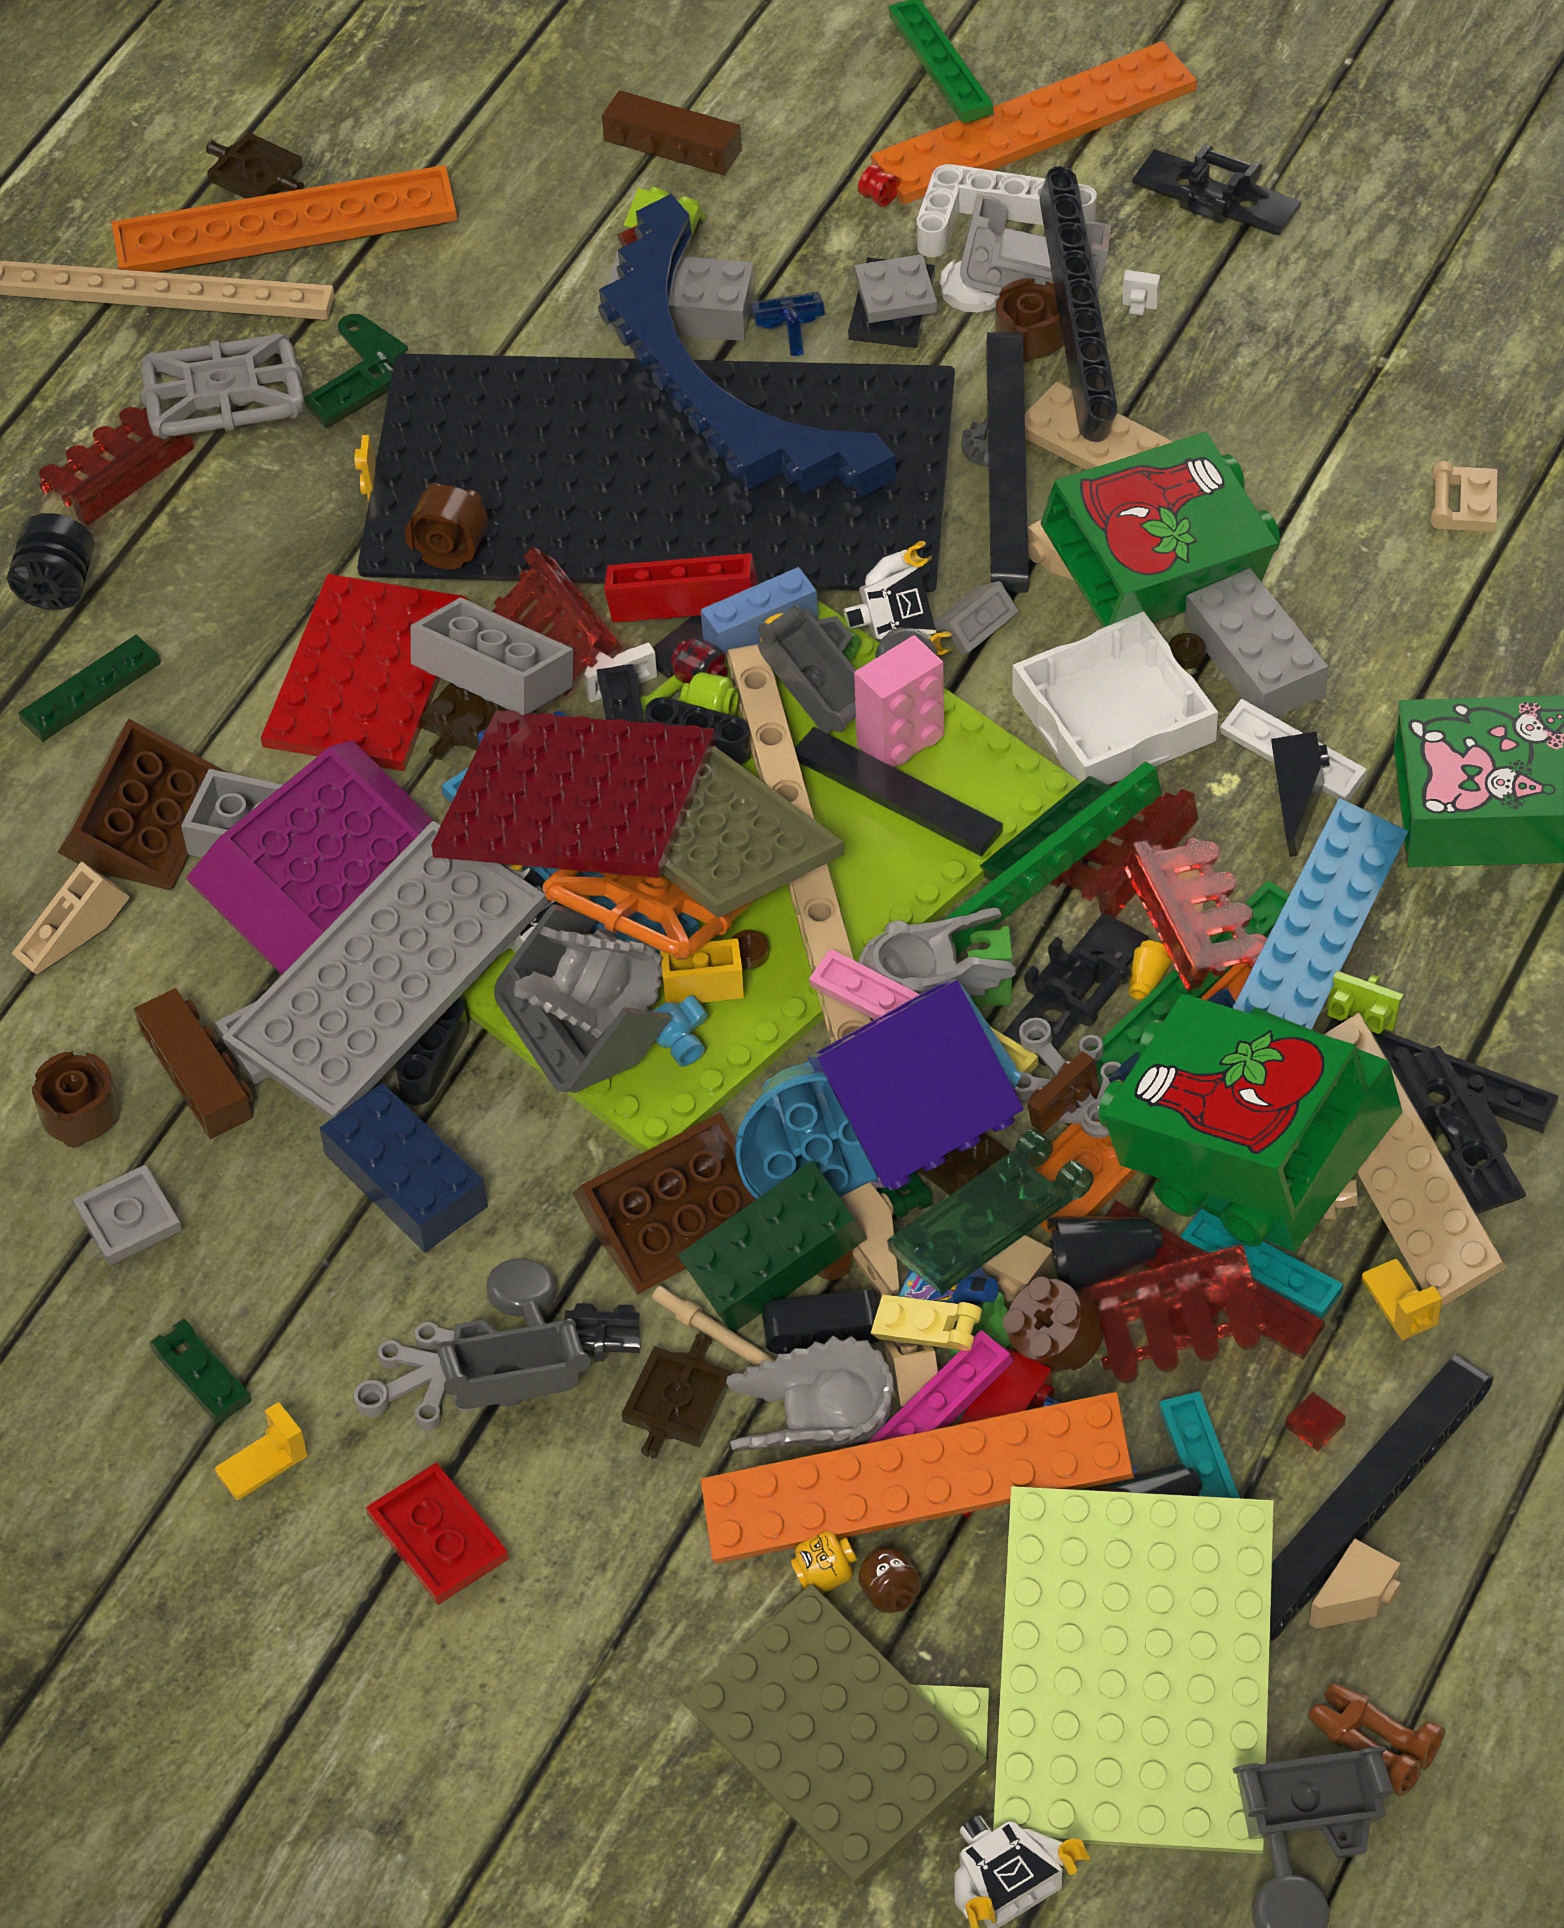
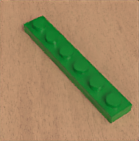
M907 0L888 6L890 19L962 124L994 114L993 102L921 0Z

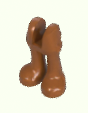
M1331 1683L1324 1693L1325 1699L1334 1709L1342 1714H1338L1325 1705L1315 1704L1309 1711L1308 1719L1334 1744L1338 1746L1344 1745L1352 1751L1381 1746L1359 1731L1362 1726L1401 1751L1404 1755H1396L1387 1749L1382 1754L1392 1788L1395 1789L1394 1793L1399 1797L1404 1796L1417 1783L1421 1768L1426 1770L1434 1760L1443 1742L1446 1732L1445 1728L1437 1723L1428 1721L1420 1726L1417 1731L1411 1730L1394 1721L1369 1702V1697L1364 1693H1357L1344 1686Z

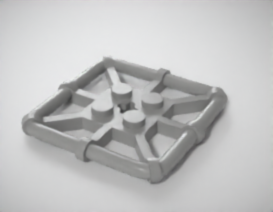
M281 333L219 343L218 340L210 341V345L158 354L151 352L142 359L141 375L143 389L141 391V400L146 406L148 423L153 435L158 438L166 439L169 436L225 428V431H232L234 426L287 417L294 419L303 412L304 398L300 384L302 371L296 364L294 349L288 336ZM274 354L281 356L282 364L256 368ZM163 372L184 380L157 384L156 374ZM283 381L287 386L288 394L260 386V384ZM187 396L163 414L161 413L160 404L162 400ZM252 401L269 406L238 412H231L230 405L243 406ZM221 406L222 414L183 420L196 410L211 411Z

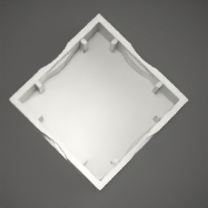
M1144 611L1099 629L1080 641L1055 647L1013 665V696L1068 774L1080 782L1091 776L1110 786L1121 781L1145 761L1155 767L1216 741L1218 711L1193 677L1177 663L1170 646Z

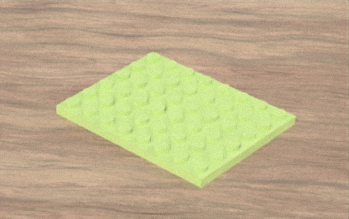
M1011 1486L993 1831L1012 1821L1021 1829L1028 1828L1061 1842L1077 1838L1084 1844L1263 1854L1264 1838L1249 1839L1237 1774L1233 1773V1768L1252 1763L1266 1764L1274 1500Z

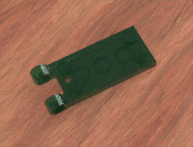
M1028 1130L1019 1138L1013 1151L887 1240L889 1252L943 1295L1071 1201L1083 1197L1090 1190L1094 1181V1175L1081 1163L1072 1160L1059 1170L1056 1180L1050 1182L1034 1168L1043 1165L1049 1159L1053 1151V1143L1038 1130Z

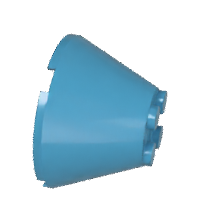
M805 1062L802 1065L785 1068L765 1081L762 1086V1092L745 1115L739 1127L735 1143V1157L739 1174L747 1190L754 1198L758 1199L810 1161L814 1162L838 1197L877 1178L823 1072L814 1071L810 1062Z

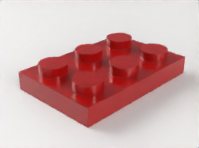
M437 1462L366 1507L368 1517L437 1605L509 1560L505 1547Z

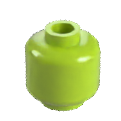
M700 672L692 678L690 683L684 684L681 691V701L734 716L738 707L739 691L737 688H734L731 679L727 677Z

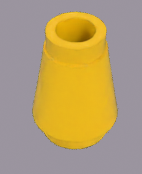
M1147 940L1143 941L1140 947L1134 950L1131 970L1132 978L1130 979L1128 989L1130 997L1142 1001L1158 986L1172 963L1169 958L1171 952L1165 945Z

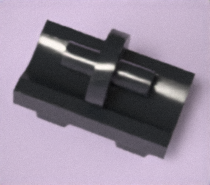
M577 1303L574 1310H565L564 1320L572 1319L575 1321L583 1351L595 1352L596 1361H605L606 1352L640 1353V1313L636 1312L633 1305L619 1304L613 1309V1312L597 1311L593 1304Z

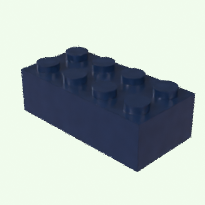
M383 1083L340 1112L335 1118L333 1117L319 1127L325 1155L424 1253L488 1207L484 1180Z

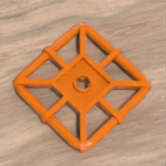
M558 869L543 884V892L548 900L557 901L570 909L605 924V929L612 933L620 931L662 952L673 955L675 959H687L689 955L700 950L716 935H723L730 929L732 921L749 908L753 902L751 901L717 918L662 874L660 878L599 873L606 877H575L578 873L587 871ZM579 895L605 896L610 898L617 906L609 910ZM638 911L649 920L661 923L667 936L628 917ZM683 912L706 924L688 938L677 915Z

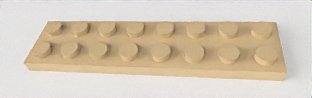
M1360 1013L1323 1034L1356 1044V1048L1387 1060ZM1392 1069L1403 1113L1363 1163L1357 1174L1422 1290L1434 1285L1442 1297L1441 1307L1506 1269L1507 1266Z

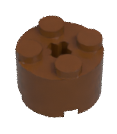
M1024 278L1007 284L999 292V298L995 306V332L1023 333V362H1029L1033 358L1046 356L1055 350H1059L1064 345L1053 283L1045 281V285L1034 283L1032 278Z
M438 483L429 484L420 496L405 528V539L409 548L412 551L416 548L423 554V561L437 568L457 569L464 562L468 561L469 563L473 559L488 525V516L482 505V497L473 490L464 491L453 486L440 485Z
M73 1051L49 1058L38 1068L35 1074L36 1080L34 1086H32L33 1098L43 1128L50 1136L72 1148L82 1146L85 1142L98 1138L119 1120V1103L110 1070L100 1057L87 1052V1056L74 1055Z
M1046 1277L1033 1279L1015 1297L1009 1311L1003 1317V1328L1007 1331L1008 1338L1017 1352L1030 1360L1051 1368L1052 1372L1061 1373L1060 1371L1068 1369L1074 1371L1086 1365L1097 1353L1103 1333L1100 1332V1319L1102 1320V1315L1098 1306L1084 1294L1057 1279H1048Z

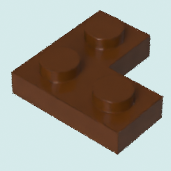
M1082 1051L1072 1061L1064 1063L1050 1082L1034 1091L1027 1102L1031 1125L1044 1134L1067 1111L1072 1114L1077 1108H1080L1076 1100L1083 1102L1090 1093L1097 1099L1100 1088L1095 1059Z

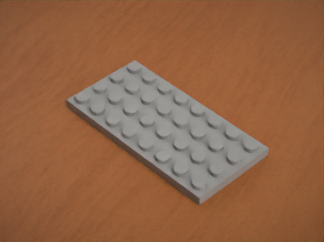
M434 821L410 843L222 1036L227 1047L329 1119L335 1118L347 1107L366 1095L549 903L543 892L499 863L433 858L431 844L441 826Z

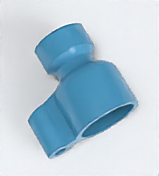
M691 995L679 1004L669 1002L656 1008L655 1012L668 1013L672 1018L656 1039L658 1045L663 1048H671V1056L681 1067L688 1066L697 1061L702 1056L705 1048L697 1036L690 1033L697 1026L701 1025L708 1016V1013L697 998Z

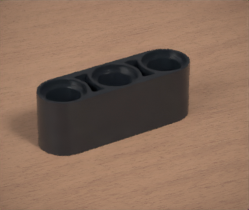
M667 697L655 698L646 705V723L659 722L664 725L676 726L695 725L700 728L715 729L716 742L714 746L739 765L746 763L750 758V728L744 719Z
M460 997L397 1063L396 1072L402 1099L410 1105H422L433 1098L467 1037L469 1030L465 1005Z
M859 1290L778 1299L768 1302L762 1307L761 1311L766 1348L771 1353L790 1354L794 1349H808L814 1342L825 1344L832 1336L841 1341L853 1337L856 1341L868 1340L869 1344H874L881 1340L871 1334L881 1301L880 1296L874 1291Z

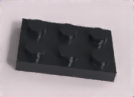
M867 257L866 263L887 259ZM925 264L933 286L935 265ZM858 291L848 329V340L917 348L925 314L868 323L861 295Z

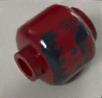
M699 637L682 641L673 652L671 665L675 678L684 684L690 683L692 678L700 672L727 677L728 674L725 652Z

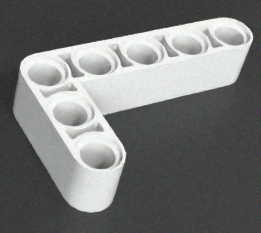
M952 164L937 167L931 176L917 217V249L919 253L927 257H937L946 252L959 213H973L977 194L1000 200L1007 210L1006 220L1044 226L1039 198L1045 178ZM1078 184L1085 222H1096L1097 193L1091 186Z

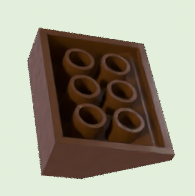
M128 719L113 742L57 853L77 864H80L82 861L102 874L171 890L188 856L181 825L208 770L226 771L135 721Z
M721 1112L580 1185L572 1193L592 1231L637 1295L685 1270L686 1267L677 1256L679 1253L756 1200L747 1190L739 1174L735 1157L736 1139Z

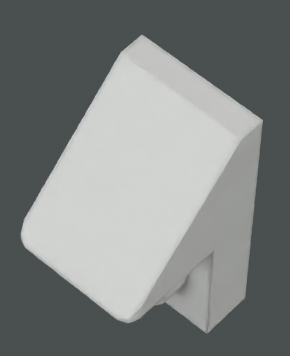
M604 638L600 639L584 673L587 699L590 703L601 699L596 669L633 664L637 684L657 677L655 651L649 642L615 655Z

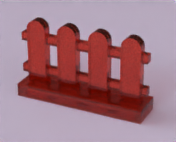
M136 407L125 408L119 413L121 425L116 429L109 426H101L93 431L92 436L95 444L91 447L86 448L82 445L70 447L66 451L68 463L60 468L54 464L42 467L39 470L40 488L45 493L53 490L61 495L63 504L68 507L73 505L78 520L88 526L193 450L194 446L190 434L169 436L166 439L155 437L148 423L146 407L142 410ZM133 432L142 439L135 442L128 438L127 435ZM106 451L116 458L108 461L100 455ZM80 471L89 477L82 481L73 474Z
M532 546L523 556L531 566V569L529 571L524 569L518 575L521 580L505 598L499 596L493 602L496 607L492 612L540 634L553 621L555 623L554 626L544 636L566 646L572 645L573 682L587 666L594 667L598 662L595 657L600 652L614 659L623 648L555 559ZM535 599H537L538 602L520 620L519 616L530 606V604ZM562 610L566 612L564 615L561 614ZM572 688L565 691L563 694L567 695L572 690Z
M1115 781L1111 783L1109 786L1113 787L1119 781ZM1181 788L1175 796L1168 792L1163 796H1159L1151 805H1148L1138 813L1145 816L1142 821L1131 818L1123 827H1120L1110 835L1124 841L1121 845L1103 840L1095 849L1089 851L1067 871L1051 881L1050 885L1058 888L1063 883L1080 890L1082 898L1089 901L1093 897H1097L1101 915L1105 913L1116 918L1144 885V880L1156 871L1198 821L1194 793ZM1084 858L1101 865L1102 868L1098 871L1081 864L1080 861Z
M1196 837L1187 838L1184 846L1163 850L1161 845L1150 848L1147 840L1133 843L1123 867L1186 990L1201 988L1210 971H1212L1214 977L1223 975L1227 967L1247 963L1249 968H1253L1267 938L1261 934L1247 935L1244 930L1253 917V911L1245 903H1230L1228 896L1233 893L1237 884L1232 874L1224 871L1214 873L1211 866L1218 860L1220 855L1219 847L1211 841L1198 842ZM1198 869L1201 876L1179 881L1176 874ZM1212 900L1217 905L1216 908L1196 912L1192 906ZM1230 931L1234 938L1212 944L1209 936Z
M1243 1244L1082 1288L1083 1294L1090 1298L1101 1311L1100 1330L1103 1331L1109 1355L1101 1358L1104 1370L1112 1369L1116 1379L1121 1383L1127 1384L1135 1381L1139 1375L1137 1362L1153 1358L1158 1370L1171 1372L1179 1364L1177 1352L1179 1350L1193 1347L1196 1356L1200 1360L1212 1361L1218 1356L1220 1351L1219 1339L1234 1336L1237 1346L1243 1350H1252L1257 1347L1260 1342L1258 1329L1266 1327L1263 1314L1254 1316L1247 1289L1254 1288L1255 1284L1252 1274L1243 1276V1274L1251 1272ZM1219 1281V1284L1203 1288V1285ZM1177 1292L1179 1293V1295L1163 1299V1296H1167ZM1223 1296L1230 1323L1214 1327L1207 1300ZM1134 1304H1138V1305H1139V1306H1136V1307H1132V1308H1128V1309L1123 1310V1307H1127V1306L1134 1305ZM1183 1308L1189 1334L1174 1338L1167 1311ZM1142 1319L1149 1345L1134 1349L1127 1323Z

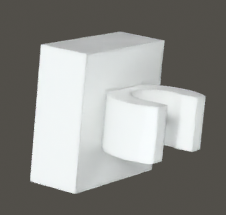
M1126 270L1123 279L1122 304L1131 306L1129 314L1143 316L1145 308L1157 310L1160 295V275Z

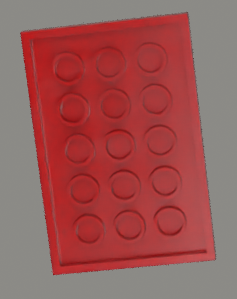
M327 574L261 735L262 747L319 756L332 745L353 740L379 767L405 772L421 730L420 717L430 706L440 681V677L429 674L427 671L411 664V625L460 597L467 600V596Z

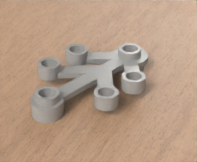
M1030 1018L1024 1021L1019 1028L1022 1047L1028 1052L1038 1054L1056 1076L1059 1069L1066 1062L1051 1044L1052 1034L1049 1023L1041 1018ZM1086 1035L1079 1041L1080 1053L1084 1051L1095 1061H1098L1104 1053L1103 1042L1097 1035ZM1088 1046H1096V1047H1097V1048H1096L1095 1050H1093V1051H1088V1050L1085 1049V1048H1087ZM1115 1061L1105 1063L1100 1069L1102 1085L1097 1099L1090 1093L1085 1101L1080 1102L1076 1100L1080 1108H1077L1072 1114L1067 1111L1058 1122L1081 1125L1086 1134L1095 1138L1110 1136L1108 1129L1103 1127L1100 1122L1095 1121L1099 1119L1100 1102L1106 1088L1110 1084L1107 1075L1114 1073L1121 1064ZM1021 1072V1078L1014 1091L1018 1099L1027 1100L1030 1099L1036 1089L1044 1087L1051 1079L1037 1078L1029 1073ZM1020 1084L1030 1085L1025 1089L1018 1088Z
M424 1322L418 1325L414 1332L416 1344L422 1350L401 1346L400 1343L394 1340L385 1341L379 1346V1362L384 1368L394 1369L401 1364L419 1368L386 1385L376 1380H367L360 1383L354 1391V1401L356 1409L361 1415L368 1418L379 1417L386 1411L389 1402L430 1382L423 1402L415 1410L417 1425L423 1430H433L440 1425L441 1413L439 1407L445 1394L444 1383L446 1378L440 1365L438 1354L427 1351L437 1348L443 1341L453 1340L454 1331L438 1328L431 1322ZM431 1333L434 1335L431 1339L428 1340L421 1338L424 1334ZM391 1351L397 1353V1355L392 1358H387L384 1356L386 1353ZM371 1400L379 1401L373 1405H366ZM456 1407V1409L462 1412H468L474 1409H461ZM428 1412L435 1414L430 1419L422 1418V1415Z

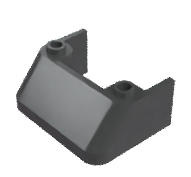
M551 904L498 977L494 987V997L496 1003L553 1087L558 1091L576 1093L636 1066L672 1018L668 1013L623 1007L605 1033L596 1038L590 1031L585 1032L579 1025H573L568 1020H560L552 1012L546 1013L542 1007L532 1006L528 999L515 996L513 988L516 981L531 975L533 971L552 978L557 971L560 959L566 952V947L549 941L548 938L539 934L543 927L556 931L563 930L587 934L596 922V920L573 909Z

